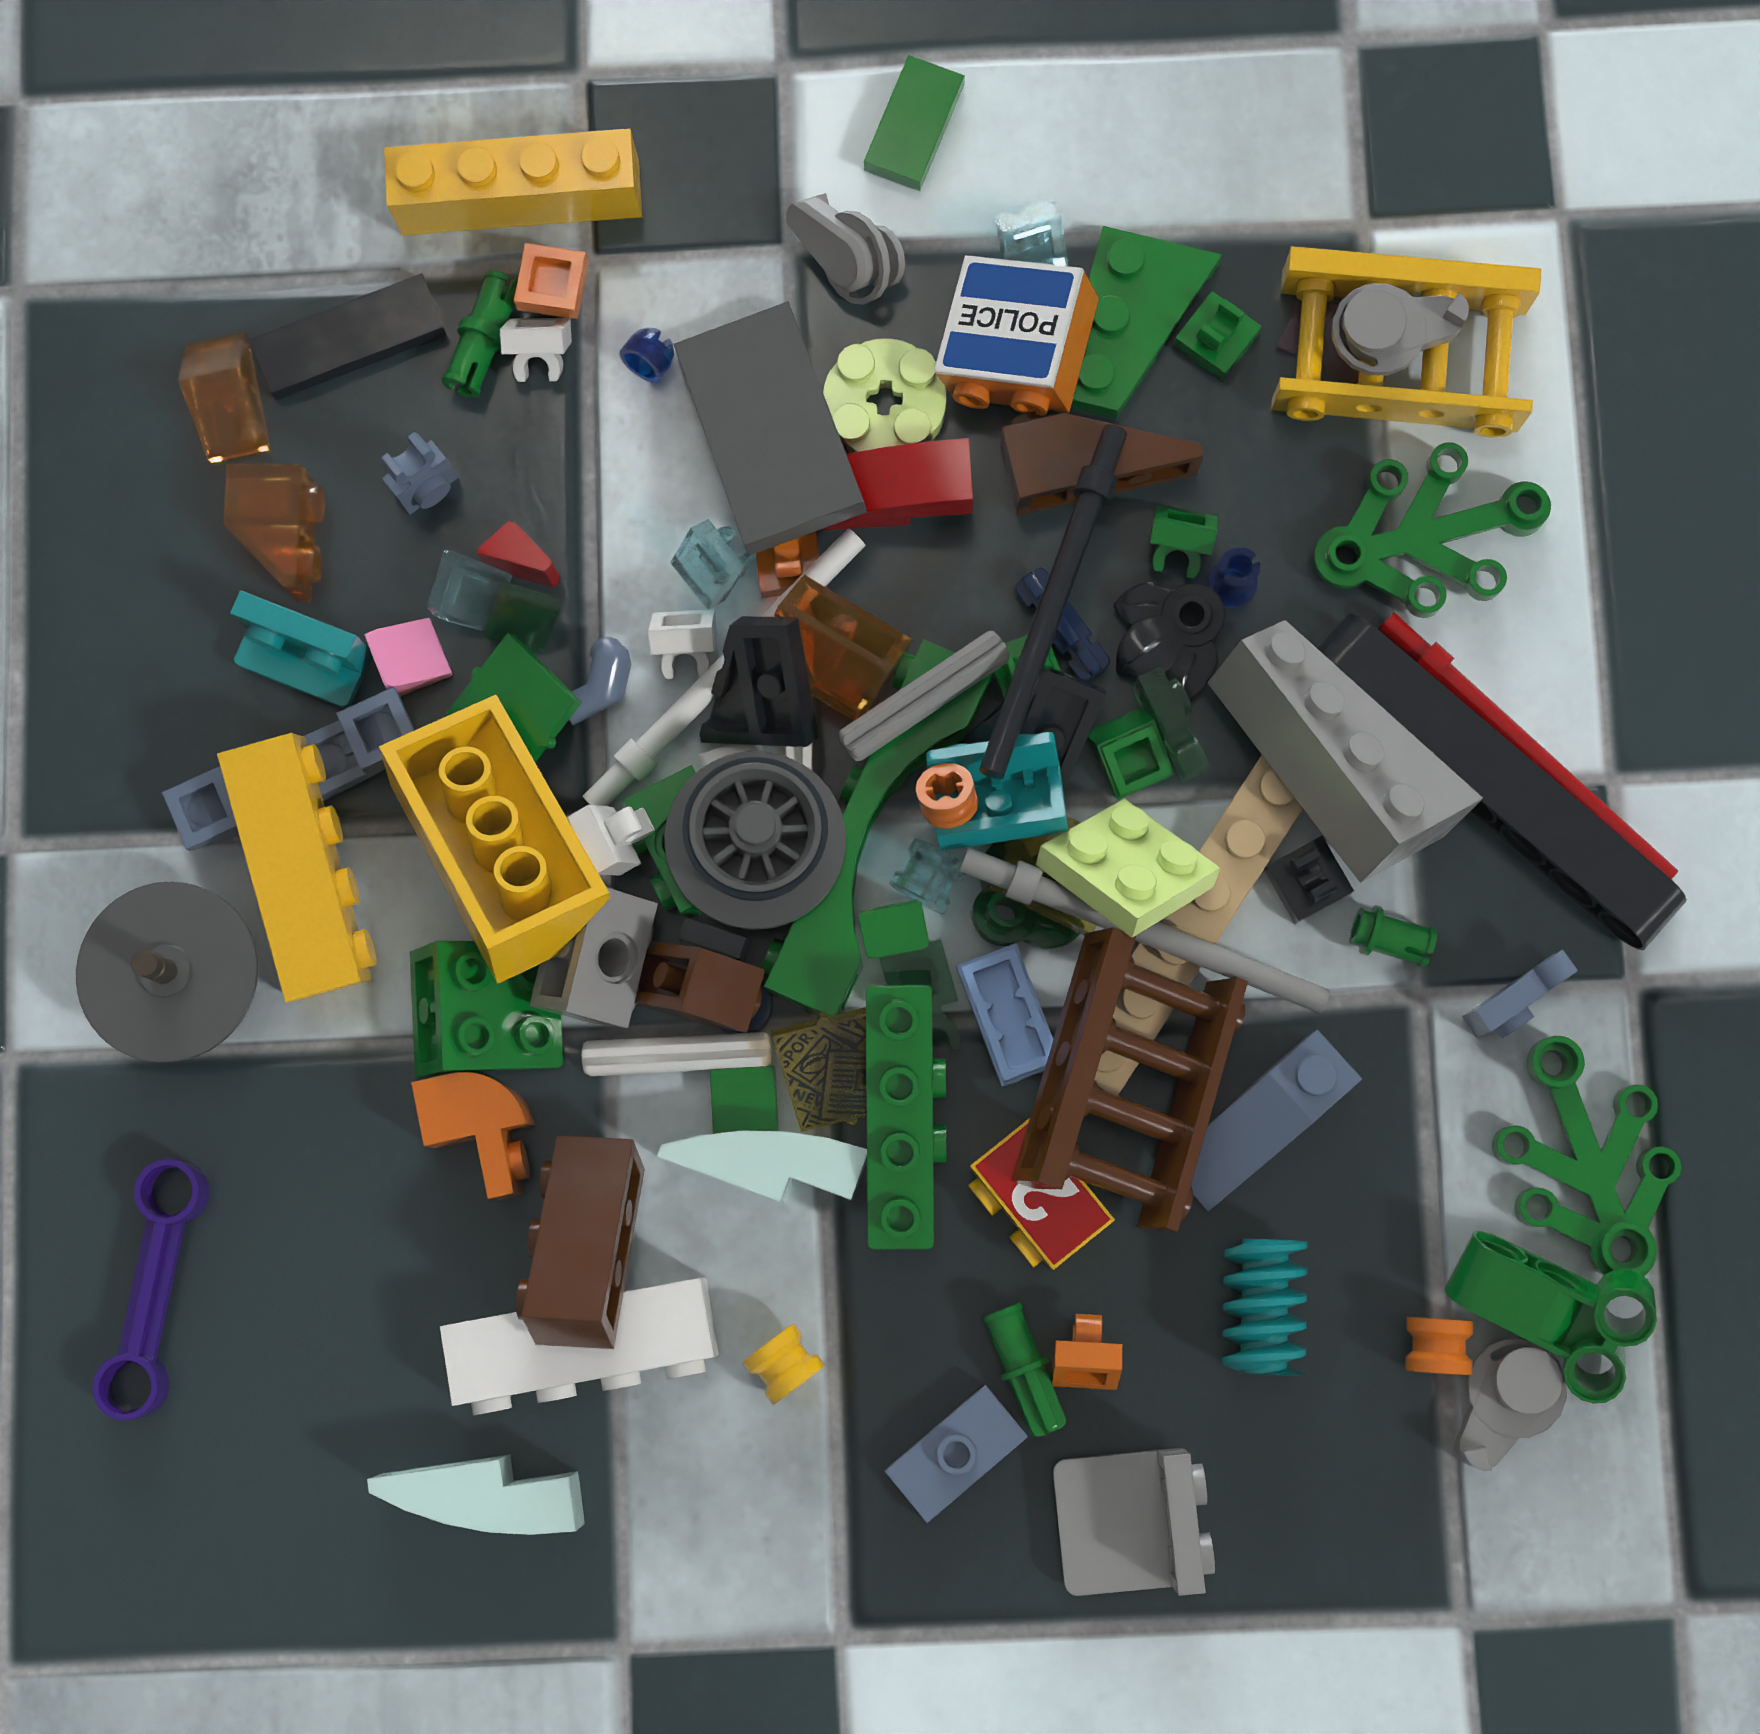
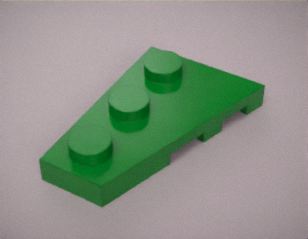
M1107 226L1102 227L1089 281L1096 291L1099 301L1071 408L1117 419L1155 362L1158 353L1176 326H1179L1189 311L1191 303L1205 282L1209 281L1219 266L1222 254Z

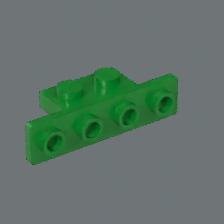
M870 985L866 989L868 1246L871 1249H930L934 1245L933 1163H946V1123H933V1098H946V1059H933L932 988L929 985Z

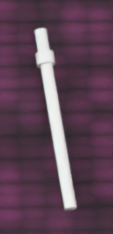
M847 528L760 617H796L866 546L864 542L851 529ZM724 654L636 742L630 738L614 755L618 761L583 795V798L590 805L609 806L635 778L641 782L658 765L654 759L716 697V695L711 693L716 672L724 664Z

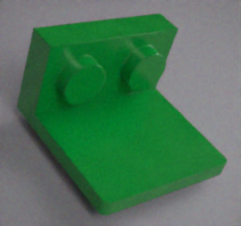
M435 941L409 952L415 1078H432L462 1071L555 1069L563 1065L561 1015L529 1006L539 965L497 984L474 941Z

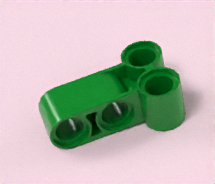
M1484 1231L1473 1232L1444 1288L1449 1298L1459 1306L1564 1358L1563 1372L1567 1387L1580 1400L1592 1404L1606 1403L1616 1398L1623 1390L1626 1381L1624 1347L1636 1346L1646 1341L1654 1332L1657 1322L1654 1289L1648 1279L1639 1272L1629 1269L1613 1270L1603 1275L1598 1283L1594 1284L1503 1238ZM1628 1296L1639 1301L1643 1309L1632 1318H1620L1609 1312L1606 1306L1616 1297ZM1597 1353L1607 1357L1613 1365L1602 1374H1591L1581 1369L1577 1361L1587 1354Z

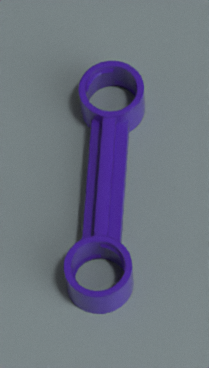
M175 1159L155 1161L142 1170L135 1183V1203L141 1214L146 1217L120 1345L118 1354L106 1360L99 1367L92 1385L96 1405L106 1416L112 1419L124 1421L148 1416L162 1406L168 1395L169 1376L165 1366L157 1359L185 1223L197 1218L205 1209L209 1199V1183L205 1174L198 1166L188 1161ZM177 1167L189 1177L192 1185V1195L188 1205L182 1211L174 1215H167L161 1212L153 1201V1186L161 1173L167 1169ZM129 1362L143 1367L151 1381L150 1395L140 1409L127 1410L121 1407L112 1393L114 1374L121 1366Z

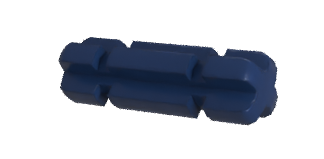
M1040 567L1029 572L1015 586L1016 593L1027 608L1032 606L1036 610L1038 608L1050 575L1044 568ZM1068 600L1052 643L1062 656L1068 653L1072 658L1067 664L1077 678L1088 681L1098 676L1108 667L1110 657L1098 641H1095L1093 644L1088 638L1092 635V632Z

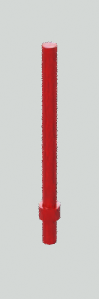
M1395 612L1378 628L1380 632L1671 880L1678 873L1679 870L1454 667L1451 662L1455 658L1438 642L1431 646Z

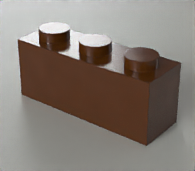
M557 1136L552 1160H545L542 1164L540 1193L544 1203L541 1218H534L532 1220L528 1234V1251L530 1257L533 1258L529 1279H522L520 1281L516 1295L517 1317L519 1320L524 1321L535 1345L614 1349L645 1171L633 1139Z

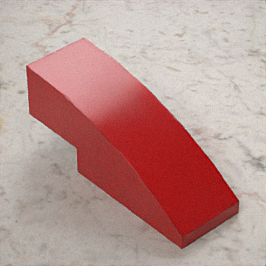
M969 438L904 444L846 454L867 512L818 531L910 525V518L972 514L973 492Z

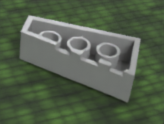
M1286 620L1242 639L1208 681L1215 694L1360 883L1445 837L1483 799L1482 796Z

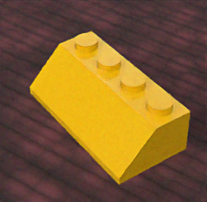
M497 695L379 746L390 786L497 984L556 957L610 899L608 889Z

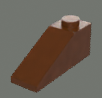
M1036 411L1021 414L1011 420V425L1003 426L1000 448L1017 516L1076 503L1077 498L1074 496L1073 490L1081 468L1090 465L1104 425L1111 423L1067 413L1040 416L1036 414ZM1116 425L1127 432V437L1114 471L1118 481L1113 494L1198 475L1204 457L1200 443Z

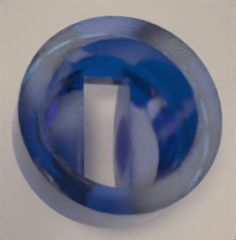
M646 327L637 330L630 336L621 348L619 355L625 366L635 375L646 381L657 383L671 366L674 358V348L670 339H666L663 342L658 340L661 330Z

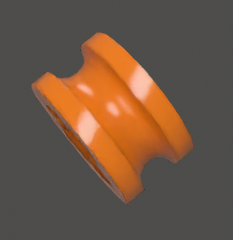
M941 763L931 766L917 780L916 794L923 818L930 825L938 828L952 829L965 824L977 811L978 798L974 789V782L971 773L966 768L955 763ZM957 790L959 796L954 799L951 798L950 795ZM942 793L945 795L941 797L938 801H936L935 796L937 794Z

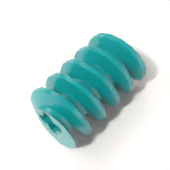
M1242 1239L1241 1245L1223 1251V1258L1242 1266V1271L1223 1277V1285L1241 1292L1242 1296L1222 1304L1223 1312L1241 1319L1240 1325L1223 1330L1222 1338L1240 1345L1241 1351L1222 1357L1221 1365L1241 1373L1306 1376L1304 1373L1287 1366V1362L1306 1356V1348L1288 1340L1287 1337L1290 1334L1307 1328V1321L1305 1319L1288 1313V1308L1307 1302V1294L1288 1286V1281L1307 1275L1308 1268L1289 1260V1254L1308 1248V1241Z

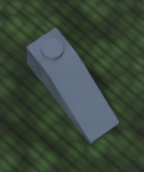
M1318 1029L1303 1038L1208 1123L1191 1183L1193 1197L1206 1212H1209L1362 1080L1358 1073Z

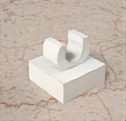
M509 318L500 329L501 353L518 354L513 362V373L518 382H525L529 377L528 360L532 357H540L546 361L549 368V381H557L563 371V359L560 354H564L572 343L570 318Z
M715 609L652 613L648 629L650 655H662L661 671L666 679L674 678V659L680 654H689L695 658L698 677H701L709 669V652L714 651L717 635Z
M587 805L567 817L599 875H622L641 864L632 844L655 831L644 808L633 811L632 807H626L616 812L614 807Z

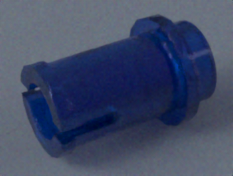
M1234 547L1229 549L1209 573L1207 586L1220 596L1224 607L1235 608L1245 605L1252 599L1257 590L1260 562L1252 564L1256 554L1248 548ZM1231 575H1235V576H1237V577L1240 578V579H1236V578L1232 577Z

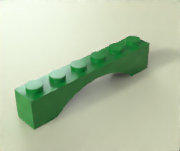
M923 639L916 656L907 652L904 654L894 675L891 687L901 690L955 652ZM993 673L872 753L864 769L853 766L839 798L840 801L847 803L843 813L846 830V849L840 874L833 888L819 905L808 914L793 922L785 942L775 938L771 943L761 965V968L765 970L764 975L768 976L764 987L771 995L836 1024L839 1022L864 967L855 932L853 900L858 864L869 832L892 795L912 773L927 763L926 753L928 751L955 745L971 731L992 684Z

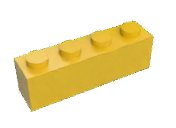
M631 129L384 147L386 203L402 236L642 217L639 158Z
M288 733L217 753L285 1003L302 1001L373 981L369 967L377 965L376 952L368 930L366 928L358 929L352 905L360 903L359 890L350 867L342 868L335 844L343 842V834L334 807L332 805L324 806L318 783L326 781V772L317 746L315 744L308 745L306 738L303 736Z

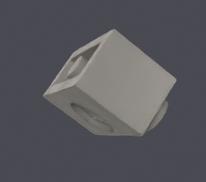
M606 887L609 891L610 899L556 957L539 964L529 1006L588 1023L628 1029L632 1011L636 1006L634 1002L637 991H639L638 984L646 951L653 938V922L658 903ZM599 950H600V958H599V962H598V953H599Z

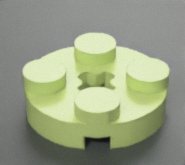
M874 339L862 344H852L843 349L839 354L837 363L829 371L823 394L841 442L846 446V451L854 453L889 446L928 442L935 439L940 433L945 419L946 388L934 372L936 361L929 352L895 339ZM883 388L892 389L893 395L901 397L903 400L901 405L891 406L889 415L878 414L877 405L867 402L870 395L878 394L879 390Z

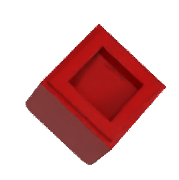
M508 521L476 551L484 566L492 571L550 587H555L560 582V575L553 562L515 522L511 523Z

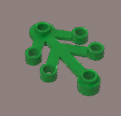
M1452 442L1442 443L1433 450L1426 464L1427 475L1397 529L1371 536L1387 502L1397 499L1408 483V472L1404 465L1393 459H1385L1378 462L1371 470L1367 479L1368 491L1348 526L1334 527L1324 533L1319 539L1313 554L1314 566L1318 575L1333 587L1349 589L1365 582L1404 603L1412 615L1419 618H1429L1434 616L1446 601L1447 593L1443 583L1432 576H1422L1413 580L1382 562V560L1405 555L1464 586L1472 598L1478 601L1492 600L1506 585L1507 573L1504 567L1492 559H1483L1475 562L1442 544L1500 527L1513 536H1529L1535 533L1549 517L1551 501L1547 492L1541 486L1533 482L1522 481L1507 488L1498 501L1431 519L1449 485L1457 482L1468 466L1467 453L1460 445ZM1443 455L1452 457L1457 463V471L1445 472L1441 470L1437 464V458ZM1381 472L1393 474L1398 481V487L1394 489L1383 488L1377 481V474ZM1520 496L1531 498L1536 504V512L1532 514L1523 513L1517 507L1516 499ZM1342 546L1350 547L1357 555V562L1349 565L1341 563L1336 557V549ZM1486 571L1492 574L1496 582L1495 588L1483 589L1476 582V573ZM1419 588L1431 590L1436 598L1435 605H1421L1415 598V590Z
M1551 1036L1535 1043L1528 1052L1526 1059L1527 1070L1535 1083L1541 1087L1548 1088L1573 1158L1536 1141L1528 1129L1517 1125L1502 1128L1494 1135L1492 1151L1495 1157L1503 1164H1524L1587 1195L1597 1222L1558 1205L1555 1195L1545 1188H1529L1522 1191L1515 1200V1214L1523 1224L1529 1227L1547 1226L1589 1247L1592 1264L1601 1275L1617 1269H1629L1645 1276L1652 1269L1657 1256L1656 1241L1648 1228L1667 1186L1674 1183L1681 1174V1160L1677 1153L1668 1147L1659 1146L1644 1150L1636 1162V1170L1641 1180L1625 1211H1623L1615 1186L1644 1123L1650 1121L1657 1113V1097L1650 1088L1644 1085H1632L1619 1090L1613 1100L1616 1118L1600 1149L1576 1085V1081L1582 1075L1585 1066V1059L1581 1048L1573 1040L1564 1036ZM1546 1052H1553L1561 1059L1562 1068L1556 1076L1549 1075L1542 1067V1058ZM1631 1093L1639 1094L1645 1101V1110L1639 1117L1631 1115L1626 1108V1099ZM1510 1133L1520 1136L1524 1143L1523 1153L1517 1158L1509 1156L1504 1150V1139ZM1656 1154L1663 1156L1668 1162V1172L1662 1179L1653 1176L1649 1169L1650 1159ZM1533 1195L1542 1197L1547 1205L1546 1214L1540 1220L1533 1219L1527 1212V1201ZM1617 1237L1625 1238L1631 1247L1630 1256L1623 1262L1616 1260L1611 1253L1612 1242Z

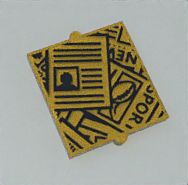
M866 1007L829 1016L827 1012H820L816 1020L771 1031L772 1040L801 1132L843 1121L854 1125L858 1122L859 1117L867 1116Z

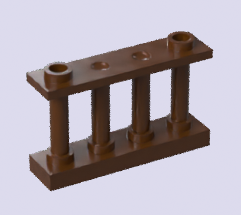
M1115 927L1087 932L1084 935L1011 1181L1033 1189L1062 1190L1065 1180L1071 1176L1143 1203L1137 1227L1148 1231L1178 1232L1180 1222L1187 1216L1192 1205L1193 1189L1191 1183L1232 1037L1239 1030L1244 1020L1245 1003L1243 998L1248 981L1238 977L1208 981L1202 992L1135 965L1131 953L1136 936L1132 938L1124 931ZM1127 989L1195 1016L1196 1019L1186 1053L1116 1026L1113 1014L1120 992ZM1109 1051L1179 1078L1169 1114L1161 1113L1099 1089L1094 1079L1101 1055ZM1090 1113L1161 1140L1151 1177L1080 1152L1076 1141L1083 1117Z

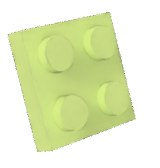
M1125 798L1069 829V832H1064L1041 845L1036 866L1132 938L1214 888L1220 872L1219 866Z

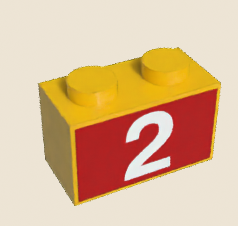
M1029 1118L970 1165V1170L977 1178L968 1187L992 1216L1000 1209L1006 1213L1018 1229L1009 1238L1033 1268L1043 1260L1050 1270H1054L1115 1221V1219L1084 1181L1071 1176L1065 1180L1062 1190L1033 1189L1011 1181L1028 1127Z

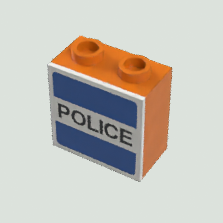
M965 255L934 372L956 402L975 409L988 408L989 403L1010 405L1020 413L1036 411V414L1040 416L1047 415L1048 411L1070 412L1099 297L1083 268Z

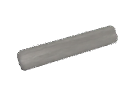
M987 631L841 729L839 737L842 745L855 761H862L1006 664L1010 656L1006 644L997 633Z

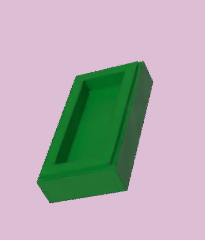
M908 55L863 161L864 171L920 191L963 90L965 75Z

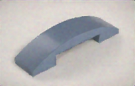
M395 687L337 712L339 720L303 736L306 738L308 745L315 744L324 763L326 781L318 783L323 801L383 771L385 766L379 746L415 731ZM220 766L162 792L186 850H196L239 836Z

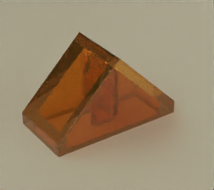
M246 332L185 345L178 382L207 459L213 463L270 450L249 338Z

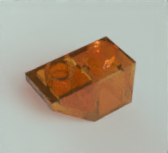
M227 464L224 525L298 602H311L312 583H319L322 573L321 552L318 545H314L315 523L323 521L325 512L324 493L321 485H317L302 464Z

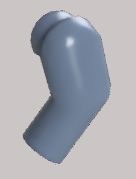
M603 637L592 645L590 649L592 661L587 684L571 691L582 702L569 719L573 726L613 706L625 695L632 664L629 651L618 639Z

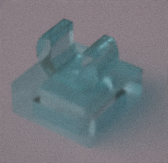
M1054 201L1043 205L1036 202L1030 204V209L1010 215L1007 212L1000 213L999 218L995 219L1002 259L1060 266L1068 265L1062 217Z
M709 519L689 529L670 562L707 610L727 599L739 578L745 575L756 557L754 554L748 556L747 553L738 556L729 545L736 531L731 526L721 527L717 530Z

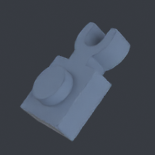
M416 432L408 436L410 445L402 454L392 458L390 454L386 453L380 460L382 466L388 472L382 478L409 515L420 507L427 509L440 502L450 491V484L458 478L449 461L432 440L426 443Z
M1562 949L1509 983L1462 1017L1476 1037L1496 1030L1500 1037L1504 1038L1534 1017L1528 1008L1529 1005L1578 970Z

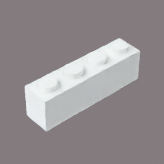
M706 1277L624 1292L614 1349L535 1345L524 1321L518 1319L516 1312L440 1326L452 1406L471 1403L473 1415L512 1408L510 1395L536 1391L538 1403L577 1396L575 1383L601 1379L602 1391L641 1384L640 1371L664 1366L667 1379L706 1372L704 1359L719 1355Z

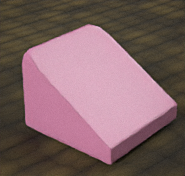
M430 618L379 628L364 634L385 688L388 690L395 687L400 697L453 676Z

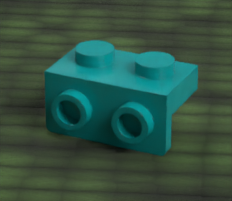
M1053 733L1019 734L1003 779L990 778L979 771L989 741L974 744H955L948 748L930 750L926 753L928 769L941 763H955L966 768L971 773L978 798L977 811L965 824L952 829L936 827L940 851L1069 832L1061 768ZM957 790L950 795L953 799L959 796ZM942 793L937 794L935 796L936 801H938L941 797L945 795Z

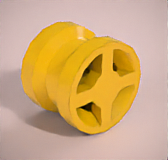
M794 1323L742 1362L750 1374H757L766 1384L765 1395L772 1405L779 1402L825 1366L818 1355L809 1354L800 1343L802 1333Z

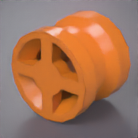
M1406 1317V1331L1412 1336V1351L1405 1356V1370L1438 1374L1472 1375L1473 1361L1466 1355V1340L1473 1335L1474 1321Z

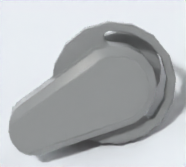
M826 193L795 202L789 206L786 213V224L824 269L830 284L836 292L850 303L864 305L881 297L887 287L897 284L904 275L905 256L902 245L893 231L887 227L875 225L871 219L857 211H843L839 213L829 205ZM871 284L875 286L872 293L868 296L855 293L856 290Z
M1368 284L1354 289L1340 302L1332 320V341L1338 355L1351 368L1367 375L1388 376L1405 369L1418 357L1420 351L1454 340L1467 320L1469 305L1461 293H1458L1455 299L1448 296L1412 297L1407 291L1390 284ZM1344 309L1345 312L1343 314V330L1345 332L1346 342L1349 346L1350 351L1358 359L1370 364H1376V366H1371L1361 361H1358L1346 350L1340 337L1339 319Z
M1507 1338L1487 1345L1474 1358L1472 1375H1467L1466 1378L1467 1398L1470 1406L1455 1440V1451L1458 1458L1465 1464L1479 1470L1492 1471V1467L1502 1460L1519 1438H1530L1548 1430L1561 1416L1567 1399V1388L1563 1370L1558 1360L1548 1350L1524 1338ZM1507 1345H1523L1527 1347L1517 1348L1494 1360L1490 1358V1354L1493 1351Z

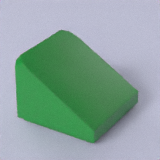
M1135 709L1090 730L1087 737L1117 800L1175 775L1156 722L1144 709Z
M918 899L860 910L861 913L858 914L865 953L868 958L876 959L922 950L928 947L929 938L922 902H918Z

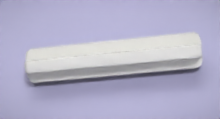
M765 1032L593 1040L583 1043L581 1054L584 1073L589 1076H609L770 1066L772 1062V1042L769 1034Z

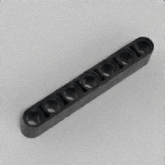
M1352 613L1347 614L1318 646L1317 649L1483 797L1470 812L1621 941L1635 949L1645 950L1686 903L1687 899L1684 892L1673 880L1367 620Z

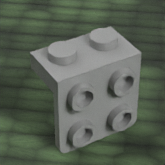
M1183 1448L1078 1457L1061 1459L1054 1465L1053 1481L1064 1585L1069 1593L1075 1596L1166 1587H1172L1178 1596L1206 1593L1204 1575L1215 1574L1214 1551L1210 1532L1199 1533L1196 1506L1207 1505V1488L1202 1463L1191 1464L1189 1452Z

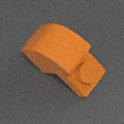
M456 1072L411 1082L423 1145L439 1149L476 1140L487 1198L503 1200L524 1195L521 1180L530 1178L528 1157L522 1140L513 1142L511 1133L536 1126L533 1114L524 1099L508 1085L485 1075L471 1072Z

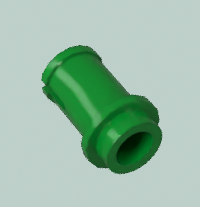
M1375 905L1371 910L1361 907L1354 918L1349 943L1358 946L1359 952L1362 955L1368 956L1374 951L1414 963L1418 967L1424 968L1430 961V957L1425 955V952L1433 954L1437 940V930L1430 926L1425 927L1385 915L1384 909L1381 906Z

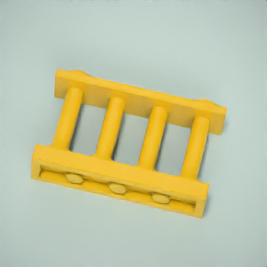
M1291 246L1282 270L1281 294L1296 295L1302 301L1296 379L1280 377L1272 397L1271 410L1286 411L1288 417L1301 421L1319 420L1324 415L1474 428L1475 434L1489 438L1505 437L1512 432H1518L1532 413L1533 400L1508 398L1513 318L1519 315H1526L1539 295L1542 268ZM1368 284H1390L1407 291L1412 297L1448 296L1455 299L1457 294L1461 293L1466 298L1469 310L1482 311V315L1488 318L1483 395L1445 392L1449 342L1423 350L1420 390L1384 387V375H1367L1360 371L1358 384L1321 381L1327 302L1333 298L1344 299L1354 289ZM1360 360L1361 362L1366 363V364H1368V365L1376 366V364H1370V363H1367V362H1365V361Z

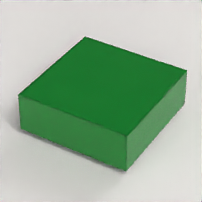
M775 1066L710 1070L713 1134L734 1131H779Z

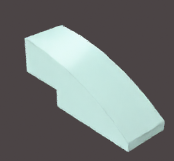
M734 1131L699 1135L662 1144L657 1157L781 1203L785 1202L793 1179L853 1201L867 1163V1149L826 1137L786 1131Z
M511 1454L382 1473L367 1479L370 1494L405 1511L447 1525L489 1533L536 1535L573 1532L585 1524L578 1471L514 1481Z

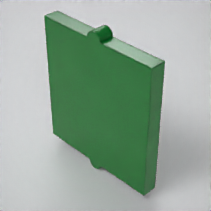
M507 633L483 666L475 667L472 670L473 679L447 711V714L451 715L484 699L497 695L534 762H536L546 748L553 749L555 747L556 735L582 702L515 635Z

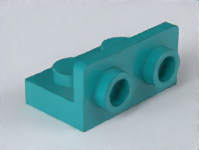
M240 590L230 614L245 626L247 630L234 657L235 664L242 669L346 709L350 707L373 657L370 649L359 637Z

